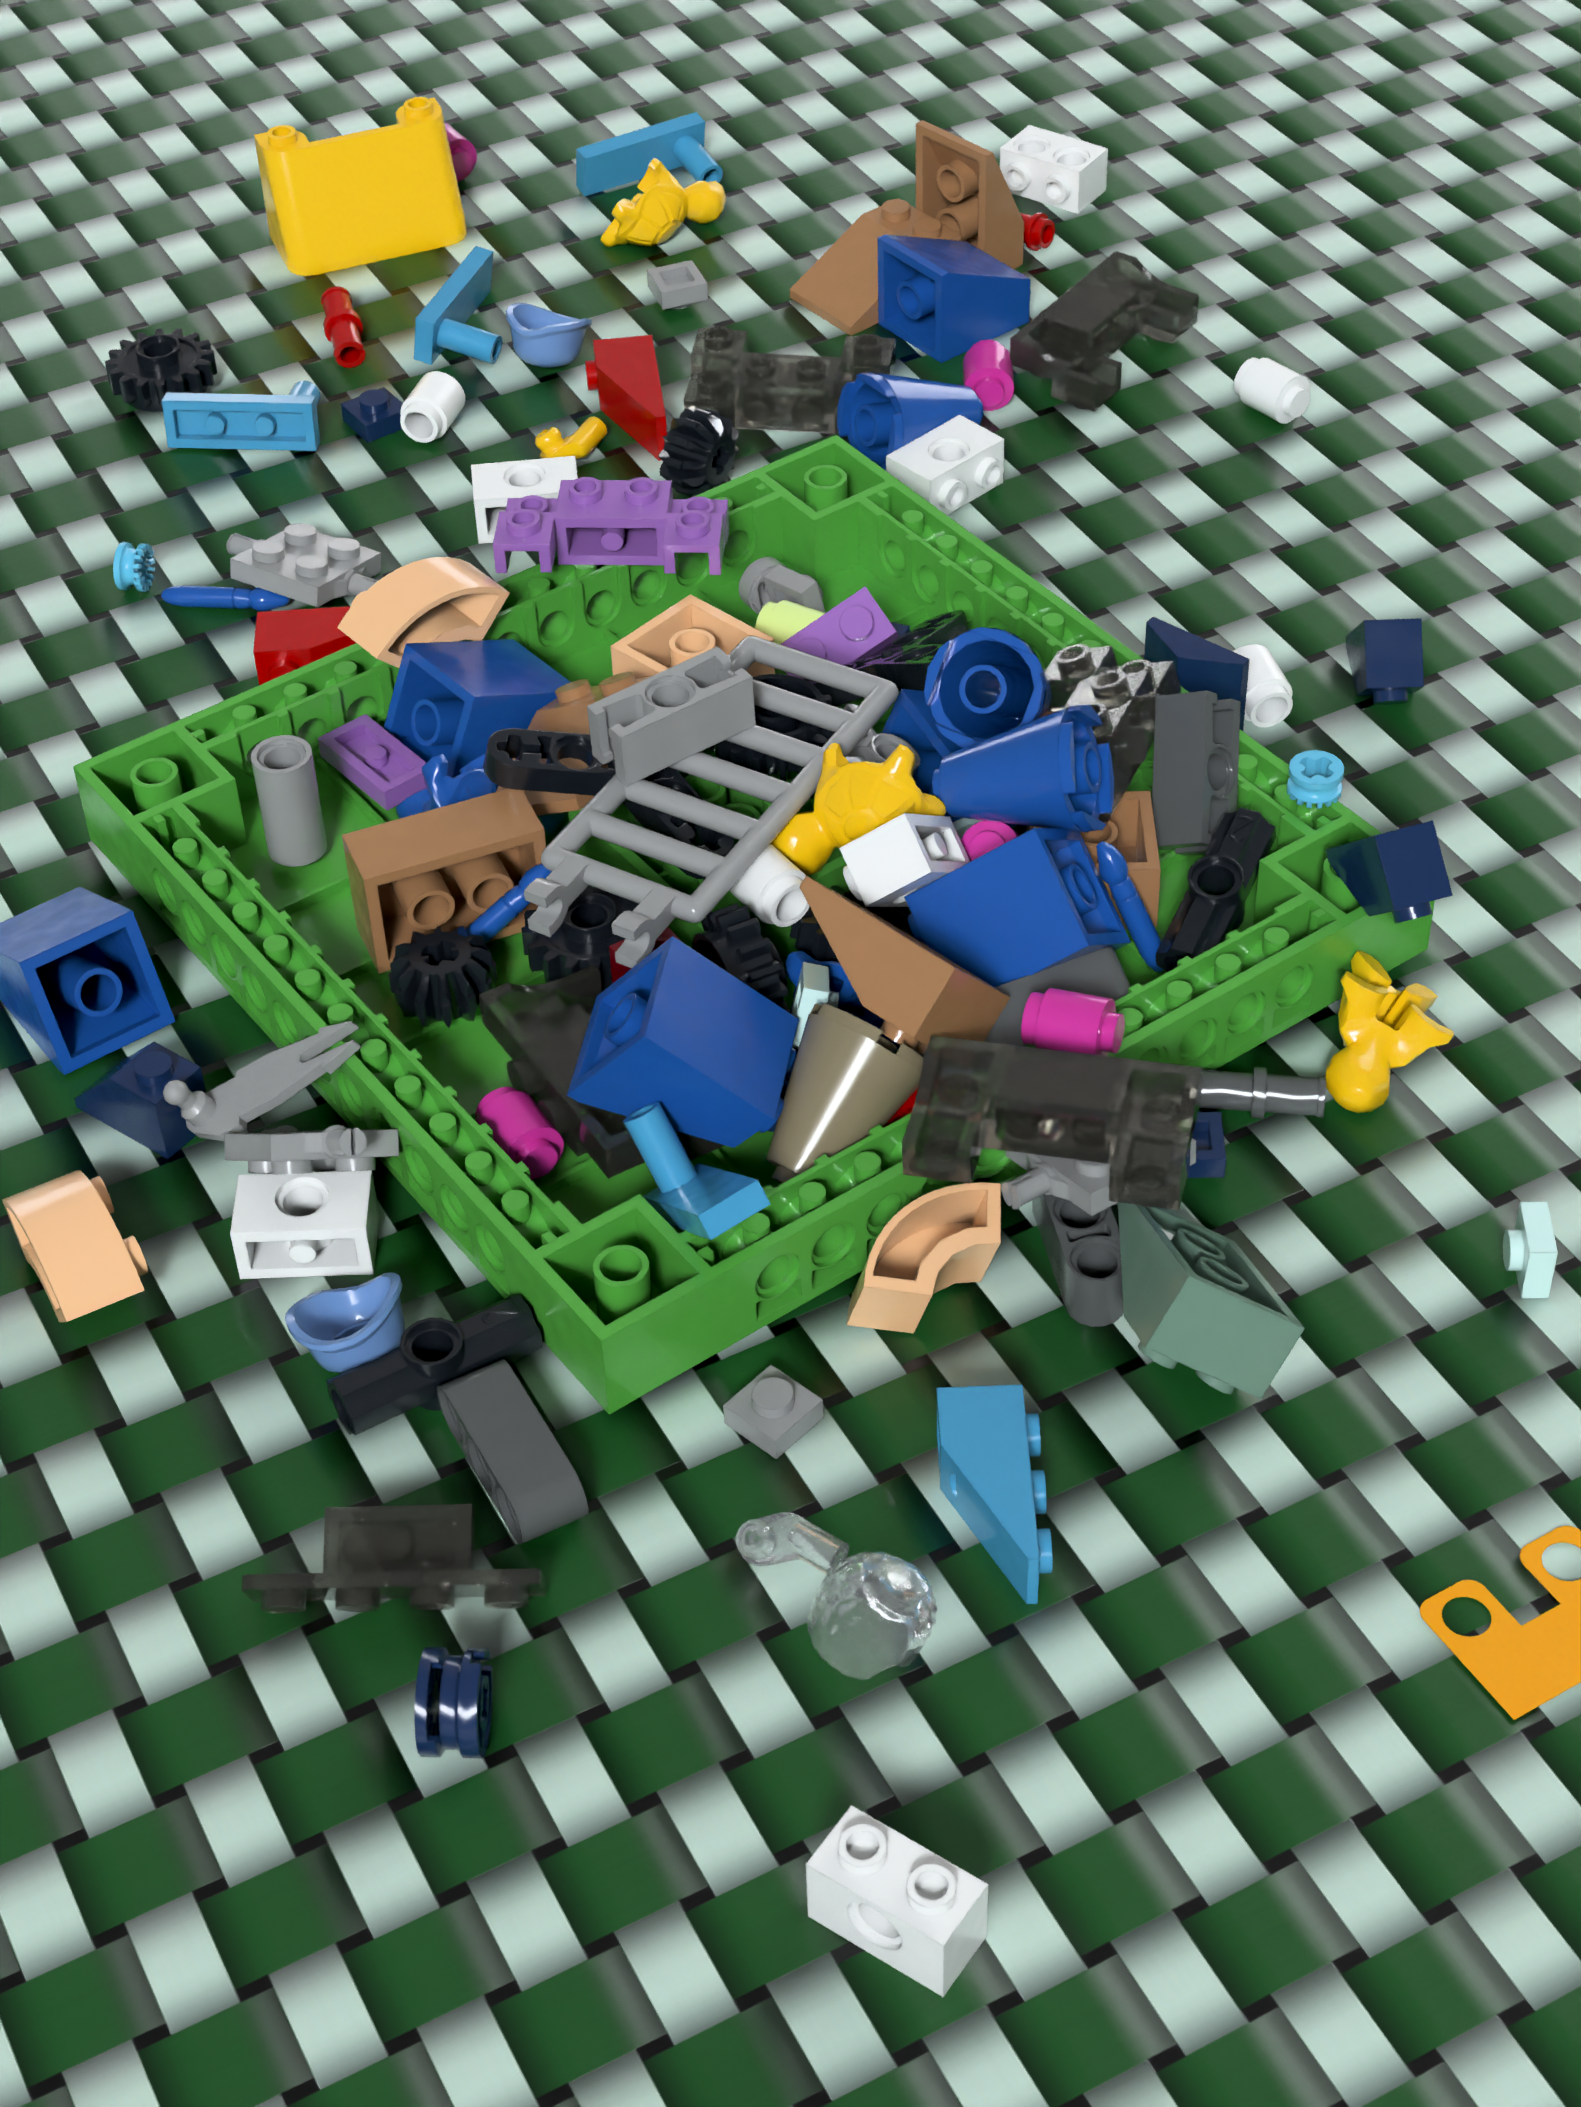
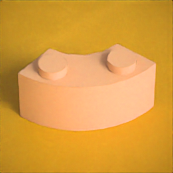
M451 557L426 558L394 570L377 581L367 591L359 593L352 601L349 611L345 614L337 628L376 659L399 668L406 643L456 642L465 639L472 641L483 640L510 592L469 562Z
M76 1170L2 1199L26 1261L33 1267L39 1277L59 1322L71 1321L144 1291L139 1276L148 1273L146 1260L133 1235L122 1239L110 1215L114 1213V1207L108 1190L100 1176L88 1179L82 1171Z
M978 1182L947 1186L917 1198L894 1215L876 1239L852 1293L848 1308L847 1325L914 1334L934 1293L955 1283L981 1282L1001 1243V1184Z

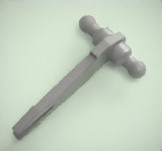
M352 1021L319 1028L318 1034L270 1052L235 1071L236 1077L207 1093L202 1091L191 1092L188 1086L180 1080L169 1081L164 1086V1099L169 1104L181 1108L180 1113L186 1119L187 1128L200 1138L224 1141V1134L250 1133L247 1129L248 1122L281 1105L326 1072L331 1075L358 1051L361 1045L351 1040L315 1057L358 1030L359 1027Z

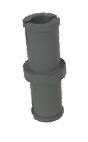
M1253 1067V1073L1209 1071L1195 1068L1192 1102L1196 1109L1250 1111V1118L1264 1119L1265 1112L1314 1115L1323 1118L1326 1078L1325 1076L1267 1074V1068Z

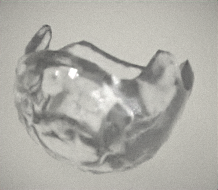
M861 1552L838 1561L817 1588L807 1617L808 1633L812 1638L811 1643L813 1647L818 1650L819 1656L827 1661L831 1667L837 1669L845 1676L865 1680L876 1676L890 1667L898 1665L906 1667L910 1665L931 1635L932 1627L936 1622L938 1607L936 1606V1599L927 1577L915 1565L886 1552Z

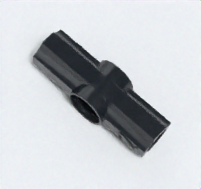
M1240 807L1233 813H1225L1204 857L1195 861L1190 867L1187 877L1188 889L1156 952V964L1166 972L1176 968L1178 960L1186 956L1193 959L1224 942L1226 934L1235 929L1237 930L1243 923L1245 901L1258 876L1259 860L1268 856L1276 837L1275 826L1269 824L1260 812Z
M520 1294L517 1296L511 1295L455 1322L443 1318H426L415 1322L406 1329L401 1337L400 1347L371 1362L359 1365L327 1380L329 1397L334 1404L339 1420L349 1435H358L417 1406L427 1410H442L437 1395V1387L502 1359L509 1364L543 1348L541 1332L536 1325L530 1307Z

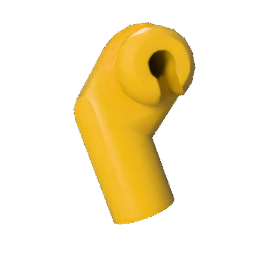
M589 417L572 435L565 438L562 437L560 430L556 427H551L549 430L544 429L536 436L535 445L541 450V458L575 456V459H582L587 457L607 434V427L601 419Z

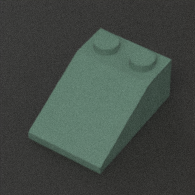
M1136 1195L1118 1202L1124 1318L1140 1339L1138 1344L1139 1350L1148 1358L1166 1368L1174 1369L1179 1362L1195 1369V1373L1201 1380L1220 1392L1232 1394L1234 1389L1237 1388L1261 1399L1304 1331L1303 1325L1234 1240Z

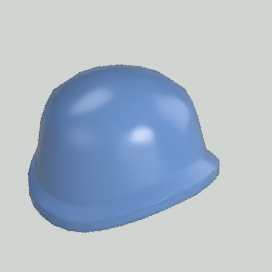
M514 303L507 307L506 318L511 327L515 354L524 362L542 368L560 367L575 360L580 353L586 329L592 325V319H577L528 303Z
M392 1272L383 1273L358 1286L321 1290L302 1298L285 1315L286 1325L290 1334L301 1345L308 1348L313 1358L322 1368L339 1374L400 1347L401 1337L405 1332V1321L400 1299L403 1284L400 1276Z

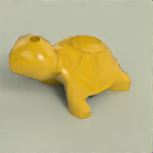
M654 158L637 186L643 194L641 192L636 194L632 200L621 199L615 205L611 212L615 219L606 229L600 241L606 247L626 245L628 243L640 246L659 245L673 235L685 218L702 224L718 219L726 202L724 189L717 181H696L683 188L662 162Z
M831 743L823 752L821 774L814 795V810L797 813L771 844L805 875H810L821 871L835 848H841L904 813L944 816L946 807L936 796L922 793L912 777L915 756L908 747L899 744L885 762L882 763L869 761L850 763L843 756L840 744Z
M1357 951L1351 959L1352 973L1346 971L1340 979L1343 993L1338 1020L1339 1032L1345 1048L1333 1055L1328 1062L1325 1078L1327 1090L1340 1106L1356 1113L1374 1111L1386 1101L1389 1095L1390 1069L1406 1066L1431 1047L1448 1044L1454 1036V1032L1424 1014L1438 997L1432 990L1418 983L1408 985L1403 991L1394 989L1391 986V978L1380 962L1363 951Z

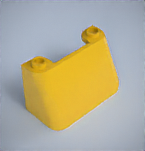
M414 97L406 100L404 105L396 111L397 124L313 142H309L302 132L295 130L294 127L289 125L275 126L270 128L268 132L254 135L269 234L283 262L291 273L301 276L328 273L451 246L461 242L466 237L465 216L442 109L435 97L429 99Z

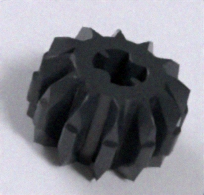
M685 408L680 414V418H673L668 436H663L665 441L664 449L659 453V458L663 460L660 467V476L665 478L666 481H672V488L677 493L689 497L699 495L726 483L729 471L735 469L733 461L739 452V448L735 446L738 439V430L732 427L731 419L723 417L722 413L711 409L703 410L699 408Z
M438 924L434 933L425 935L413 932L411 943L395 946V957L393 962L390 963L391 972L388 974L391 992L394 993L395 1000L401 1008L403 1016H417L423 1027L429 1026L436 1020L443 1021L448 1028H450L454 1019L463 1018L468 1021H474L477 1009L491 1007L493 990L496 989L495 981L498 980L496 961L492 960V954L485 945L483 936H468L463 926L451 932H443Z

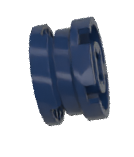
M426 1647L422 1651L416 1680L414 1720L416 1746L421 1757L440 1758L445 1750H459L463 1758L483 1759L486 1755L492 1719L493 1674L492 1665H481L480 1660H490L488 1648H468L463 1656L449 1655L446 1647Z

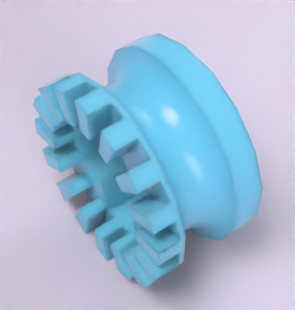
M121 542L118 545L113 562V576L118 589L127 591L134 585L140 592L150 590L149 587L152 586L151 580H154V575L150 574V572H155V567H150V564L155 563V558H153L154 551L151 545L141 543L136 549L129 542Z
M1310 750L1303 751L1290 760L1287 794L1290 795L1292 801L1297 799L1298 805L1306 802V808H1312L1313 803L1316 804L1317 809L1322 808L1323 803L1329 807L1332 805V802L1336 803L1338 801V798L1341 797V781L1344 775V765L1338 757L1326 751Z

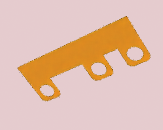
M1573 1526L1558 1527L1525 1545L1520 1551L1521 1563L1560 1603L1558 1606L1521 1626L1483 1584L1474 1580L1459 1581L1426 1599L1420 1606V1615L1424 1622L1513 1720L1581 1682V1579L1575 1581L1557 1579L1550 1575L1542 1564V1554L1550 1545L1569 1543L1581 1549V1530ZM1468 1597L1475 1599L1485 1605L1490 1612L1491 1624L1484 1633L1477 1636L1469 1637L1456 1634L1443 1621V1607L1455 1598Z

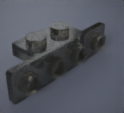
M472 1504L325 1507L323 1573L242 1575L241 1591L252 1601L261 1602V1611L283 1614L306 1611V1601L335 1600V1609L347 1612L379 1610L380 1599H410V1608L447 1610L454 1608L455 1598L484 1597V1606L488 1608L517 1609L529 1606V1596L547 1595V1580L541 1569L474 1570L475 1509Z

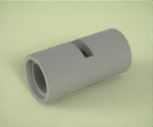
M280 735L265 739L253 749L251 762L268 854L274 862L283 866L298 867L308 865L321 858L327 850V838L312 748L306 740L292 735Z

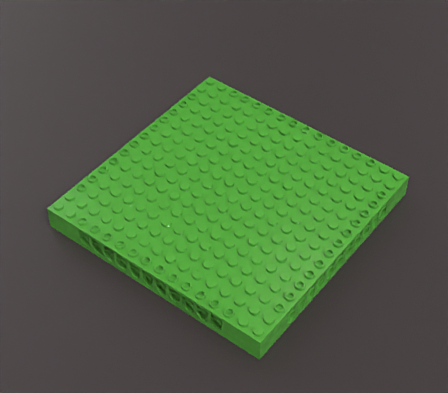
M834 435L694 496L728 500L729 535L728 543L725 544L721 575H710L708 553L679 552L676 574L664 573V565H558V556H556L552 572H541L540 564H537L497 582L509 591L510 594L483 640L514 639L570 682L588 679L590 686L599 685L604 679L613 676L611 645L690 594L755 628L759 614L743 603L739 596L738 587L741 576L746 568L754 561L763 557L776 558L789 569L800 574L809 575L817 581L823 592L822 601L826 613L865 586L890 622L910 626V630L930 618L952 611L963 610L970 630L979 627L1006 630L1020 637L1033 649L1050 683L1052 692L1051 703L1062 705L1066 708L1076 705H1090L1095 710L1103 725L1094 726L1092 729L1097 744L1109 743L1113 763L1114 792L1150 791L1151 800L1156 696L1189 693L838 435ZM355 643L73 766L91 841L279 1049L318 1034L319 1028L348 1021H352L359 1027L358 1030L315 1056L317 1057L351 1040L361 1045V1048L331 1075L326 1072L313 1081L311 1085L351 1129H398L399 1156L377 1158L504 1299L511 1295H521L532 1311L533 1318L541 1332L542 1341L609 1415L861 1272L876 1239L886 1224L901 1209L917 1198L937 1189L963 1183L987 1182L1000 1183L1002 1185L1004 1182L1026 1173L1027 1171L1005 1156V1133L1107 1083L1146 1108L1153 1106L1193 1083L1195 1068L1214 1071L1341 999L1343 986L1340 979L1346 971L1352 973L1351 959L1357 951H1363L1380 962L1385 971L1388 972L1427 950L1433 914L1400 923L1394 922L1392 912L1369 917L1328 862L1325 850L1382 833L1339 801L1336 803L1332 802V805L1329 807L1323 803L1322 808L1319 809L1313 803L1312 808H1306V802L1298 805L1297 799L1292 801L1290 795L1287 794V783L1290 777L1288 774L1289 765L1240 730L1237 810L1242 807L1260 812L1269 824L1275 826V841L1268 856L1259 860L1258 876L1245 901L1243 923L1237 930L1235 929L1226 934L1224 942L1193 959L1186 956L1178 960L1177 967L1169 972L1163 970L1158 973L1145 963L1128 929H1125L1131 943L1115 950L1131 987L1128 988L1127 995L1114 1001L1116 1013L1123 1014L1125 1018L1123 1040L1116 1054L1108 1052L1102 1064H1095L1041 1054L1037 1052L1036 1046L1027 1044V1050L1007 1061L993 1065L996 1067L990 1070L986 1066L977 1070L974 1079L939 1098L932 1095L924 1099L921 1108L884 1128L880 1124L871 1128L868 1137L830 1158L826 1154L814 1160L813 1167L782 1184L771 1178L777 1167L766 1160L774 1132L766 1131L761 1133L758 1131L737 1147L732 1148L675 1131L693 1166L700 1163L758 1179L771 1203L714 1239L709 1240L689 1233L687 1230L684 1231L672 1227L643 1198L645 1194L656 1189L658 1185L623 1122L627 1116L579 1103L567 1096L594 1003L600 993H576L562 989L553 983H546L542 970L532 972L529 967L528 955H524L522 932L485 944L492 954V960L496 961L498 980L495 981L496 989L493 990L491 1007L477 1009L474 1021H468L463 1018L454 1019L450 1028H448L443 1021L436 1020L429 1026L423 1027L417 1016H403L402 1010L395 1000V995L390 989L388 974L391 970L378 974L357 930L342 835L399 819L396 813L397 806L386 811L322 758L318 737L364 714L384 728L399 668L376 659ZM775 668V674L787 675L785 671ZM861 698L846 704H855L859 706L865 698ZM895 702L872 727L876 734L882 733ZM846 704L837 707L843 709ZM280 735L300 737L306 740L312 748L327 838V850L324 855L313 863L298 867L280 865L274 862L268 854L251 762V753L256 745L265 739ZM709 748L701 751L705 754L716 757L715 751H710ZM679 771L704 801L759 819L772 804ZM796 771L788 773L787 782L791 783L798 773ZM767 774L769 776L776 778L775 774ZM815 793L797 813L814 810ZM623 803L610 815L643 827ZM582 809L537 816L545 831L546 847ZM1017 826L1012 827L1018 833ZM591 836L576 852L689 895L704 881L703 879H695L686 875L676 866ZM734 838V846L739 841L738 839ZM835 848L821 871L806 875L828 888L837 885L845 892L850 891L843 875V868L847 864L839 848ZM1175 848L1174 850L1158 849L1161 873L1158 919L1155 929L1161 941L1188 889L1187 877L1190 867L1195 861L1204 857L1205 854L1183 856L1176 854ZM728 891L711 912L735 903L739 907L744 906V904ZM1435 900L1430 901L1432 912L1434 909ZM748 909L750 918H757L759 920L762 937H769L776 947L786 973L785 962L788 955L792 952L800 951L795 948L796 939L790 937L791 925L778 927L775 924L764 923ZM675 918L668 925L676 936L690 948H692L694 936L704 931L701 921L689 923ZM786 975V988L789 995L784 997V1001L791 1010L795 985ZM949 1055L944 1059L946 1065H968ZM501 1087H512L529 1094L561 1134L564 1141L563 1153L557 1164L548 1174L531 1180L529 1168L522 1161L516 1164L494 1141L493 1130L486 1123L479 1125L476 1122V1108L480 1101L491 1091Z

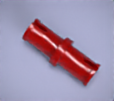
M335 286L325 290L321 296V304L326 316L323 322L324 332L327 339L333 345L336 362L342 367L353 368L360 365L366 356L361 342V334L363 332L362 321L358 313L353 309L349 291L344 287Z

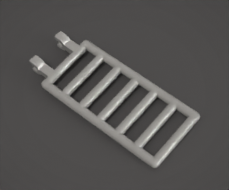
M756 636L744 638L728 654L732 667L728 669L729 678L734 677V672L741 668L747 670L755 661L865 699L854 712H850L753 679L755 706L835 733L823 747L758 725L725 740L804 767L791 783L703 752H698L669 766L681 772L772 803L759 819L645 780V778L625 786L616 778L615 774L543 850L541 854L543 867L552 872L545 879H535L524 890L525 901L538 905L537 910L528 919L529 929L551 937L563 923L568 907L588 885L636 902L639 905L633 911H624L611 924L612 934L626 938L615 952L616 963L633 968L651 954L656 939L675 918L689 923H698L711 912L816 792L822 769L823 752L831 743L840 744L842 754L846 758L895 702L899 694L896 684L890 680ZM626 799L730 836L739 841L723 857L610 815ZM591 836L706 878L689 895L576 852Z

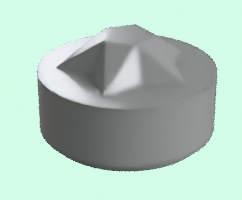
M763 557L751 563L742 574L739 582L738 591L741 600L757 614L760 613L766 603L770 602L763 576L778 564L786 567L773 557Z

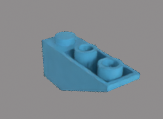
M1023 1385L937 1388L936 1437L940 1490L1025 1603L1038 1604L1039 1574L1052 1573L1053 1567L1050 1528L1037 1529L1035 1514H1046L1044 1470H1031L1030 1457H1040L1041 1453L1038 1413L1025 1414Z

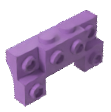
M592 477L561 480L558 498H543L537 495L508 498L506 510L499 511L493 540L496 573L508 572L512 551H539L541 572H552L557 547L558 565H664V573L676 574L679 552L708 553L710 575H721L725 544L728 543L729 535L728 500L709 499L701 496L688 499H673L672 481L653 480L645 477L631 480H598Z

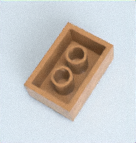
M505 789L342 835L357 930L378 974L391 970L390 963L393 962L395 957V946L411 943L413 932L428 935L434 933L437 924L443 932H451L460 926H463L464 929L467 928L500 897L504 896L506 892L519 885L521 877L527 870L542 863L541 854L546 848L545 831L523 790ZM530 903L490 941L521 933V928L525 927V911L537 910V905Z

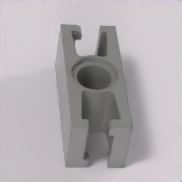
M717 646L587 706L592 755L603 765L615 760L616 778L625 786H629L756 726L753 678L743 668L735 671L734 677L729 678L728 669L732 668L730 657Z

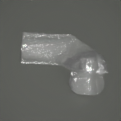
M781 1512L748 1520L741 1525L736 1534V1547L748 1563L764 1567L801 1559L825 1574L833 1576L841 1569L849 1552L848 1543L791 1512Z

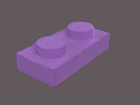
M865 586L780 645L844 665L875 654L899 638V636ZM785 672L787 675L803 679V677Z
M366 714L318 737L321 757L386 811L399 805L418 791L426 789L422 775V766L426 762Z

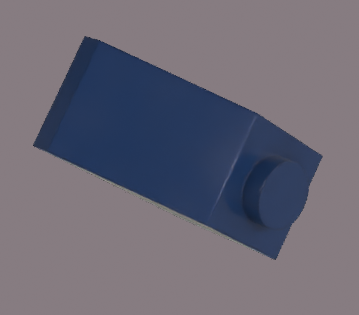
M1422 618L1364 620L1346 636V650L1357 696L1373 695V704L1378 705L1401 704L1408 702V694H1414L1424 687Z
M1433 820L1325 850L1328 862L1369 917L1392 912L1395 923L1433 914L1430 901L1453 895Z
M152 1042L117 1063L74 1098L78 1109L169 1159L196 1135L187 1128L186 1119L180 1113L181 1108L169 1104L164 1099V1086L169 1081L180 1080L188 1086L191 1092L202 1091L206 1093V1088L200 1066L162 1045Z

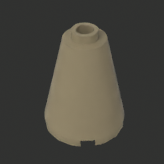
M816 1003L810 1014H808L783 1099V1109L777 1120L766 1157L769 1163L777 1167L771 1178L782 1184L813 1167L814 1160L826 1154L830 1158L868 1137L871 1128L879 1124L884 1127L926 1080L932 1068L930 1063L903 1043L895 1054L897 1047L881 1036L884 1031L836 1007L824 1003L820 1006Z

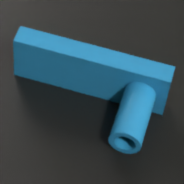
M697 112L576 148V187L584 196L642 179L654 158L661 161L667 170L684 166L696 181H717L719 183L723 177V170L704 149L705 121Z
M475 246L416 317L415 360L432 365L442 351L448 349L490 364H494L497 361L502 348V336L465 324L491 292L493 251Z
M299 381L293 385L289 395L166 392L162 399L168 448L317 451L321 443L317 405L321 397L320 391L310 381Z
M659 1102L648 1104L631 1113L623 1120L658 1185L656 1189L645 1194L643 1198L672 1227L684 1231L687 1230L689 1233L712 1240L771 1204L758 1179L700 1163L693 1166Z

